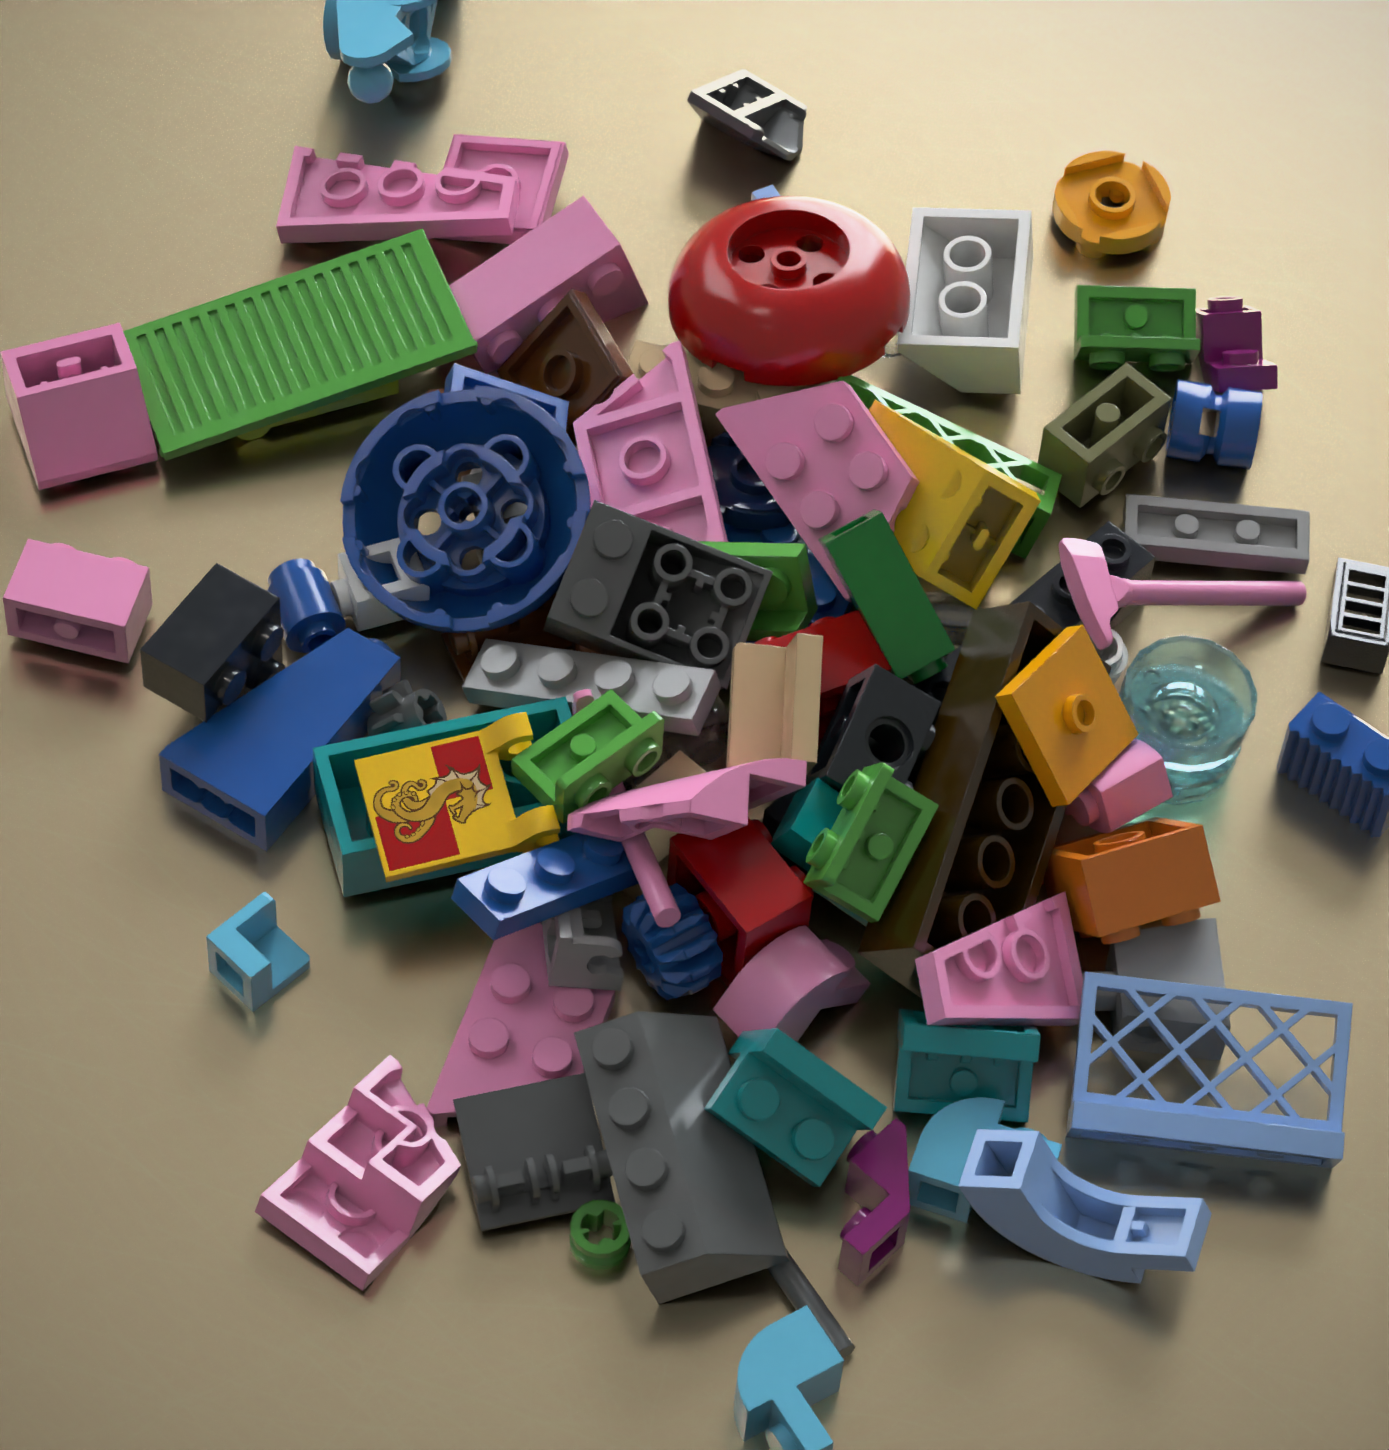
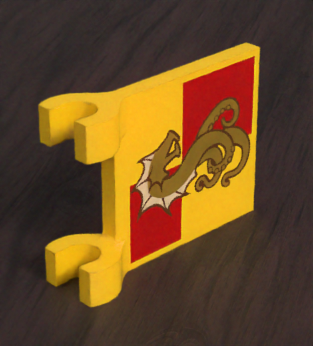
M527 712L505 716L479 731L354 760L386 883L511 852L527 853L559 840L560 826L554 805L537 807L517 818L515 817L499 761H512L513 757L532 745L533 733Z

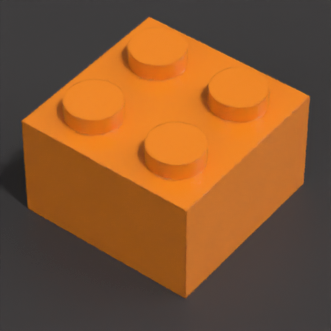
M1152 817L1121 826L1110 833L1100 832L1055 845L1044 875L1048 898L1066 891L1073 931L1079 932L1080 938L1101 937L1103 944L1118 943L1136 938L1141 934L1140 925L1160 919L1163 926H1173L1194 921L1201 917L1199 908L1221 902L1203 825L1162 817Z

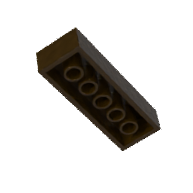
M1030 601L973 611L934 726V740L925 752L913 788L916 792L938 804L939 807L879 921L867 923L857 952L920 998H922L915 959L1035 905L1067 805L1051 806L995 698L1015 676L1064 630L1063 627ZM1101 659L1107 673L1110 675L1112 667Z

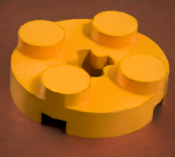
M1105 150L1081 155L1065 167L1064 175L1057 181L1052 212L1058 227L1069 239L1075 242L1076 249L1080 254L1093 259L1104 257L1106 254H1127L1139 251L1149 245H1154L1162 239L1171 201V193L1165 178L1154 166L1143 160L1142 167H1139L1134 163L1125 162V153ZM1103 197H1109L1113 203L1124 204L1118 208H1111L1101 204Z

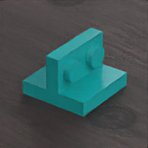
M899 1009L897 1025L899 1044L893 1100L894 1111L936 1114L954 1102L968 1098L984 1097L1005 1101L1001 1120L1028 1122L1033 1063L1038 1062L1041 1035L1035 1026L927 1025L925 1011Z
M778 1028L742 1031L728 1052L736 1061L704 1108L812 1187H820L856 1131L873 1130L887 1109L884 1104Z

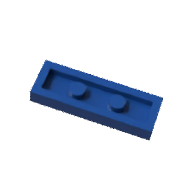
M577 833L458 878L451 899L494 941L639 883L621 842Z

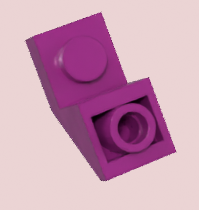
M1239 296L1207 298V308L1196 309V338L1200 339L1198 358L1204 383L1211 384L1213 390L1219 393L1225 392L1228 387L1245 390L1278 389L1277 364L1263 359L1262 311L1247 305L1243 306V297Z
M897 1118L878 1134L873 1130L865 1133L851 1148L846 1159L849 1167L845 1193L856 1201L862 1209L849 1219L840 1233L842 1246L838 1270L857 1287L904 1245L910 1215L906 1125Z

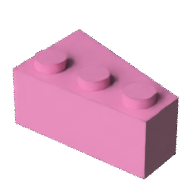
M584 195L449 285L473 339L478 343L477 353L472 354V356L485 374L499 369L571 289L587 294L603 323L648 304L621 244Z

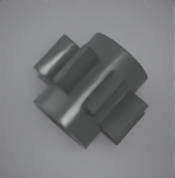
M403 680L383 690V695L370 701L369 704L375 712L371 713L368 717L367 730L369 736L447 721L446 711L441 700L434 692L426 688L413 692L408 680Z

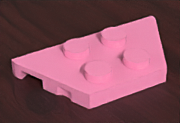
M679 340L670 343L662 350L666 358L641 379L638 380L632 374L614 389L608 400L595 404L573 422L578 452L584 464L589 482L591 507L594 500H597L696 541L728 542L687 355Z
M844 381L725 407L719 410L715 415L842 596L845 600L852 603L818 539L873 509L883 513L894 533L895 520L898 514L907 508L920 481L851 385Z
M541 923L494 940L427 1105V1109L434 1119V1127L447 1126V1118L456 1117L453 1099L585 1073L574 1032L607 1022L615 1002V990L549 986L543 925Z

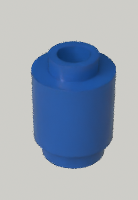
M308 559L289 560L277 566L270 573L267 591L280 598L281 627L284 629L283 638L289 649L308 654L345 630L346 622L325 573L321 569L316 568L312 561Z

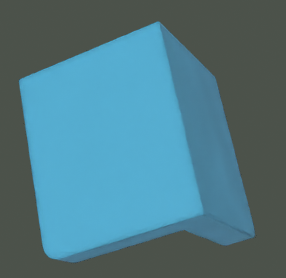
M267 892L261 893L206 936L209 971L252 1012L261 1007L310 967L309 955L277 926L276 901Z

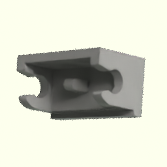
M613 894L542 921L549 986L621 991L624 974L623 968H620L619 957L623 955L622 945L617 941L612 906Z

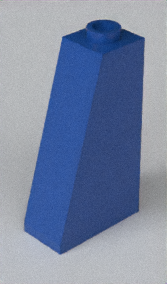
M350 628L345 629L214 714L207 723L203 721L168 744L159 754L162 790L267 852L315 796L312 748L365 737L368 733V717L371 713L375 712L369 703L371 700L383 695V690L401 682V657L397 656L381 640L376 638L368 639Z

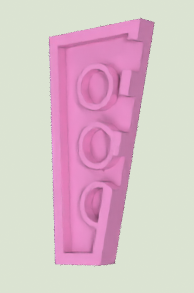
M295 146L276 228L281 243L390 240L422 228L427 239L512 236L520 193L516 177L448 167L438 174L421 172L417 169L416 163L394 160L391 167L388 168L367 165L364 163L362 155L340 152L337 159L332 160L316 157L313 148Z

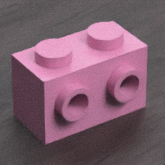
M28 539L3 596L8 635L129 664L153 605L149 567L138 565L122 557L108 558L78 551L63 543L49 544Z

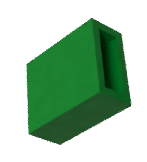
M873 509L818 539L855 609L861 614L888 661L892 674L901 679L907 676L909 680L912 679L913 683L916 684L948 666L943 656L956 649L882 512Z

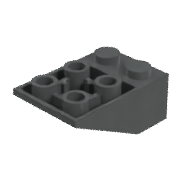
M594 500L547 616L543 631L603 655L712 669L717 673L721 684L720 689L727 690L731 680L733 648L737 643L746 642L773 571Z

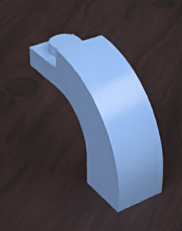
M977 1129L958 1185L967 1201L986 1223L1024 1250L1067 1269L1103 1279L1141 1284L1145 1269L1195 1272L1212 1215L1203 1198L1129 1195L1093 1185L1066 1169L1054 1156L1039 1131Z

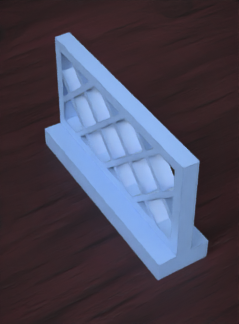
M1085 972L1083 975L1071 1105L1068 1110L1066 1137L1334 1168L1343 1160L1345 1133L1342 1132L1353 1003ZM1097 990L1124 993L1141 1014L1112 1036L1095 1015ZM1140 995L1161 997V999L1149 1007ZM1173 999L1191 1001L1207 1021L1204 1026L1181 1044L1177 1042L1155 1015ZM1207 1003L1229 1006L1216 1015ZM1240 1007L1258 1009L1274 1029L1272 1033L1248 1052L1245 1051L1222 1023L1224 1019ZM1274 1011L1296 1014L1283 1023ZM1306 1015L1335 1018L1333 1045L1315 1060L1289 1031L1292 1026ZM1147 1021L1171 1052L1146 1072L1142 1073L1119 1045V1042ZM1214 1029L1238 1060L1212 1081H1209L1185 1050ZM1094 1030L1104 1044L1091 1053ZM1278 1037H1281L1305 1068L1277 1089L1252 1058ZM1109 1050H1111L1134 1079L1131 1084L1117 1095L1087 1092L1090 1065ZM1332 1056L1329 1079L1319 1066ZM1175 1058L1181 1062L1202 1088L1183 1104L1166 1102L1149 1081L1150 1078ZM1242 1066L1248 1070L1269 1096L1251 1111L1233 1110L1216 1089L1218 1085ZM1311 1074L1329 1096L1327 1120L1301 1118L1283 1095ZM1141 1087L1151 1100L1128 1096ZM1208 1095L1217 1108L1194 1104ZM1275 1103L1285 1116L1261 1112Z

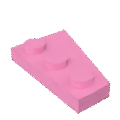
M1066 891L915 959L927 1025L1074 1026L1079 1024L1083 976Z

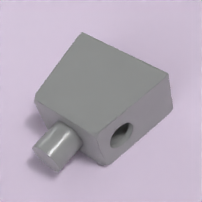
M1216 918L1198 919L1173 926L1140 929L1141 934L1138 937L1110 944L1105 971L1094 972L1225 988ZM1097 990L1095 1011H1110L1113 1036L1141 1014L1124 993ZM1140 995L1149 1007L1161 999V997ZM1173 999L1155 1013L1179 1044L1207 1023L1206 1019L1192 1002L1187 1000ZM1207 1003L1216 1015L1228 1006ZM1228 1016L1222 1023L1230 1031L1231 1023L1230 1016ZM1147 1021L1119 1042L1123 1049L1160 1054L1171 1052ZM1212 1029L1185 1051L1192 1058L1221 1060L1226 1044L1215 1030Z

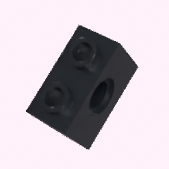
M877 664L850 678L818 747L817 763L806 775V786L818 777L840 793L844 783L856 769L862 772L864 767L882 763L870 750L869 737L879 743L882 749L883 763L894 769L892 777L913 789V783L908 778L915 762L924 757L926 750L934 740L935 728L932 723L941 702Z

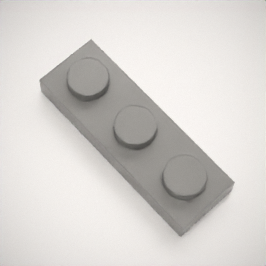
M1126 494L1123 507L1122 531L1153 554L1155 561L1306 575L1310 560V511Z

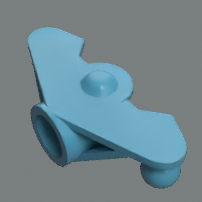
M326 0L323 17L326 50L332 59L342 60L347 65L352 66L349 70L347 84L351 94L359 101L368 104L382 101L392 91L394 78L399 82H417L435 77L443 73L450 66L452 53L448 44L438 38L430 37L437 0Z

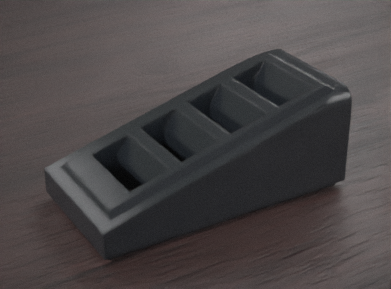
M1338 557L1321 662L1382 674L1389 654V567ZM1348 579L1383 585V587L1351 582ZM1346 594L1380 599V603L1347 597ZM1346 609L1366 614L1377 615L1378 619L1344 612V610ZM1346 625L1356 628L1376 631V633L1372 634L1352 629L1342 628V626Z

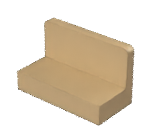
M797 633L787 647L740 642L733 648L727 768L763 759L789 758L807 761V775L816 765L823 650L822 635Z

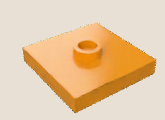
M1084 625L1066 627L995 696L1052 807L1069 805L1139 734Z

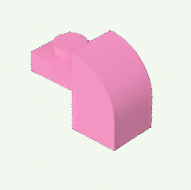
M804 925L784 933L757 953L738 973L713 1010L738 1037L742 1031L778 1028L797 1042L821 1009L857 1003L871 983L854 967L855 960L845 948L828 939L820 940Z

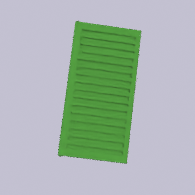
M423 228L123 331L137 367L150 424L160 446L159 454L165 461L477 353L478 343L473 339Z

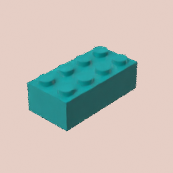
M566 696L312 748L314 792L343 896L348 897L490 867L525 853L511 852L386 883L354 760L479 731L505 716L521 712H527L533 733V740H531L533 744L572 717ZM499 760L515 817L517 818L534 808L544 806L511 773L512 761ZM558 820L560 826L559 840L577 834L576 832L567 831L568 821L562 824Z

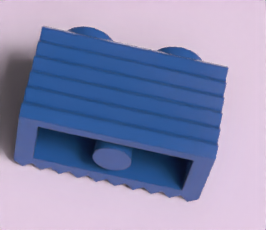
M1318 692L1289 722L1276 766L1278 774L1287 773L1288 781L1297 780L1298 788L1307 787L1308 795L1317 794L1319 802H1328L1329 809H1338L1339 816H1349L1350 823H1359L1360 830H1369L1371 838L1380 837L1389 827V738L1322 692Z

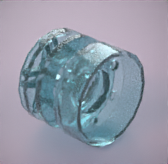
M1188 635L1158 639L1138 652L1128 667L1119 690V696L1139 733L1135 739L1147 743L1163 757L1173 797L1163 803L1177 806L1200 802L1222 788L1234 769L1236 759L1241 752L1242 743L1246 739L1253 723L1257 703V691L1250 671L1233 652L1212 640Z

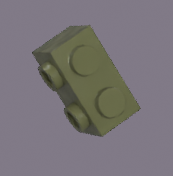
M1125 363L1044 427L1037 463L1062 474L1058 491L1081 508L1098 493L1106 495L1115 489L1124 477L1125 472L1140 460L1148 462L1158 454L1167 439V434L1164 430L1172 398L1128 363Z

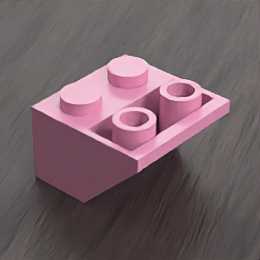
M120 323L0 352L6 398L38 490L158 460V453L137 367Z

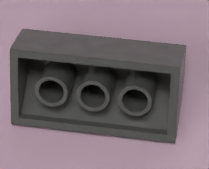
M637 1011L574 1032L640 1276L658 1304L789 1261L756 1146L704 1109L732 1067L717 1017Z

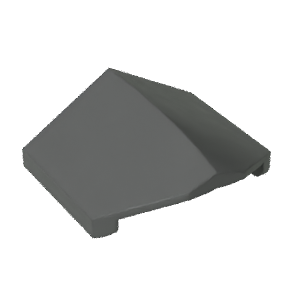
M741 69L691 90L687 102L703 121L752 148L791 161L801 153L807 106L749 71Z

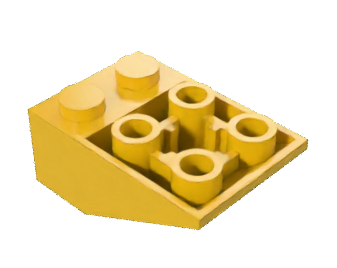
M875 399L869 408V412L920 481L907 508L902 510L895 520L894 535L917 576L977 610L1041 500L1035 491Z

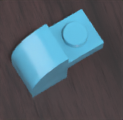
M984 1097L968 1098L944 1107L924 1127L908 1169L910 1205L967 1224L972 1206L958 1185L977 1129L1035 1130L1023 1127L1013 1129L1001 1125L1000 1122L1005 1104L1003 1100ZM1041 1134L1059 1161L1062 1144L1050 1141Z
M807 1305L762 1329L749 1342L742 1354L734 1397V1419L743 1442L765 1431L770 1450H833L834 1442L810 1406L839 1391L844 1359Z

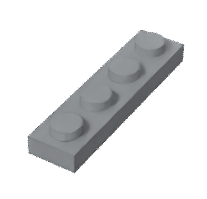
M486 638L462 688L469 703L501 708H511L566 696L571 715L573 694L575 692L590 689L594 700L612 689L641 718L652 711H656L664 719V731L699 736L720 691L721 684L716 671L712 669Z

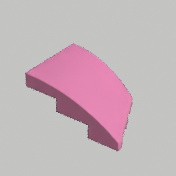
M789 758L763 759L616 793L588 803L586 806L568 814L567 831L622 842L652 828H659L713 840L747 826L748 810L806 787L807 761Z
M391 1055L353 1088L348 1105L307 1141L302 1158L260 1195L255 1210L258 1215L362 1291L383 1271L414 1235L444 1195L461 1167L448 1142L436 1133L434 1119L425 1104H415L401 1081L403 1068L398 1060Z

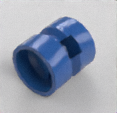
M1178 379L1171 407L1165 457L1199 462L1207 454L1213 456L1216 465L1250 470L1259 432L1262 392L1228 387L1222 395H1217L1211 384ZM1202 412L1217 413L1213 437L1199 434Z

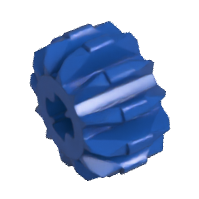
M678 883L670 885L669 888L680 910L681 917L676 924L670 927H659L656 924L644 894L636 897V901L623 908L622 932L628 940L627 950L633 955L636 961V969L641 970L644 974L648 986L654 990L656 989L657 993L666 1000L688 994L692 995L708 987L709 982L721 976V962L723 961V952L716 941L718 934L712 929L708 914H704L700 908L697 897L690 893L688 894L687 890Z

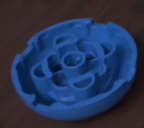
M475 385V389L457 390L440 393L439 390L423 394L403 404L385 417L369 433L354 455L346 473L340 502L343 504L342 524L344 537H342L344 549L352 568L364 586L382 605L397 616L418 626L446 633L481 632L497 629L524 618L546 603L559 589L591 510L590 488L584 464L578 450L562 426L546 410L521 395L504 389ZM482 469V479L477 485L466 481L458 482L460 472ZM519 502L527 505L524 515L511 518L508 524L504 522V511L510 504ZM428 512L439 514L441 518L439 529L433 534L422 535L418 530L419 518ZM480 512L473 521L465 520L471 513ZM399 538L401 542L398 545L396 555L398 564L410 580L429 586L430 600H403L389 593L382 585L399 581L392 563H380L367 558L369 550L366 546ZM475 549L484 551L482 563L478 567L471 570H463L462 560L465 554ZM415 552L419 556L424 571L410 569V560Z

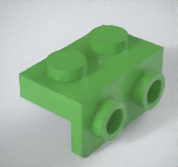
M1077 285L1074 294V360L1089 361V367L1099 370L1119 369L1125 362H1149V369L1173 372L1183 370L1185 363L1192 364L1200 352V339L1196 338V288Z
M610 689L513 757L511 773L544 806L554 805L557 819L564 824L568 821V814L586 806L588 803L609 796L611 790L631 775L635 777L641 776L657 763L662 754L664 719L656 711H652L641 718Z
M883 762L864 767L862 772L856 769L848 777L837 798V804L843 808L832 829L824 828L812 843L806 856V862L812 866L803 882L805 885L870 923L879 921L939 807L935 802L893 778L894 769Z

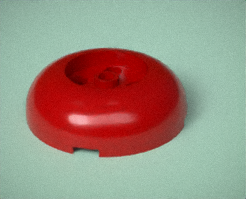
M775 196L749 201L727 209L702 225L690 237L680 251L670 275L668 311L671 326L682 345L694 357L713 369L717 363H721L727 367L743 371L744 381L756 384L805 386L837 380L838 377H846L868 367L884 356L885 345L897 332L903 333L910 314V286L904 262L897 248L888 236L865 216L848 207L823 199L804 196Z

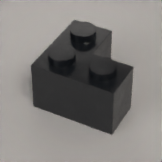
M216 563L140 649L143 687L207 723L222 704L230 705L285 669L282 655L284 629L281 627L280 598Z

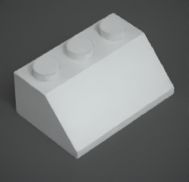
M913 207L906 263L910 286V314L903 333L899 332L898 352L960 392L1021 394L1033 267L1031 210Z

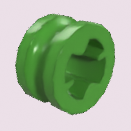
M605 1199L592 1200L581 1205L574 1212L570 1222V1250L575 1259L583 1266L594 1270H606L619 1265L627 1257L631 1246V1239L622 1207L617 1203ZM603 1225L612 1228V1239L604 1237L598 1245L589 1242V1230L598 1232Z

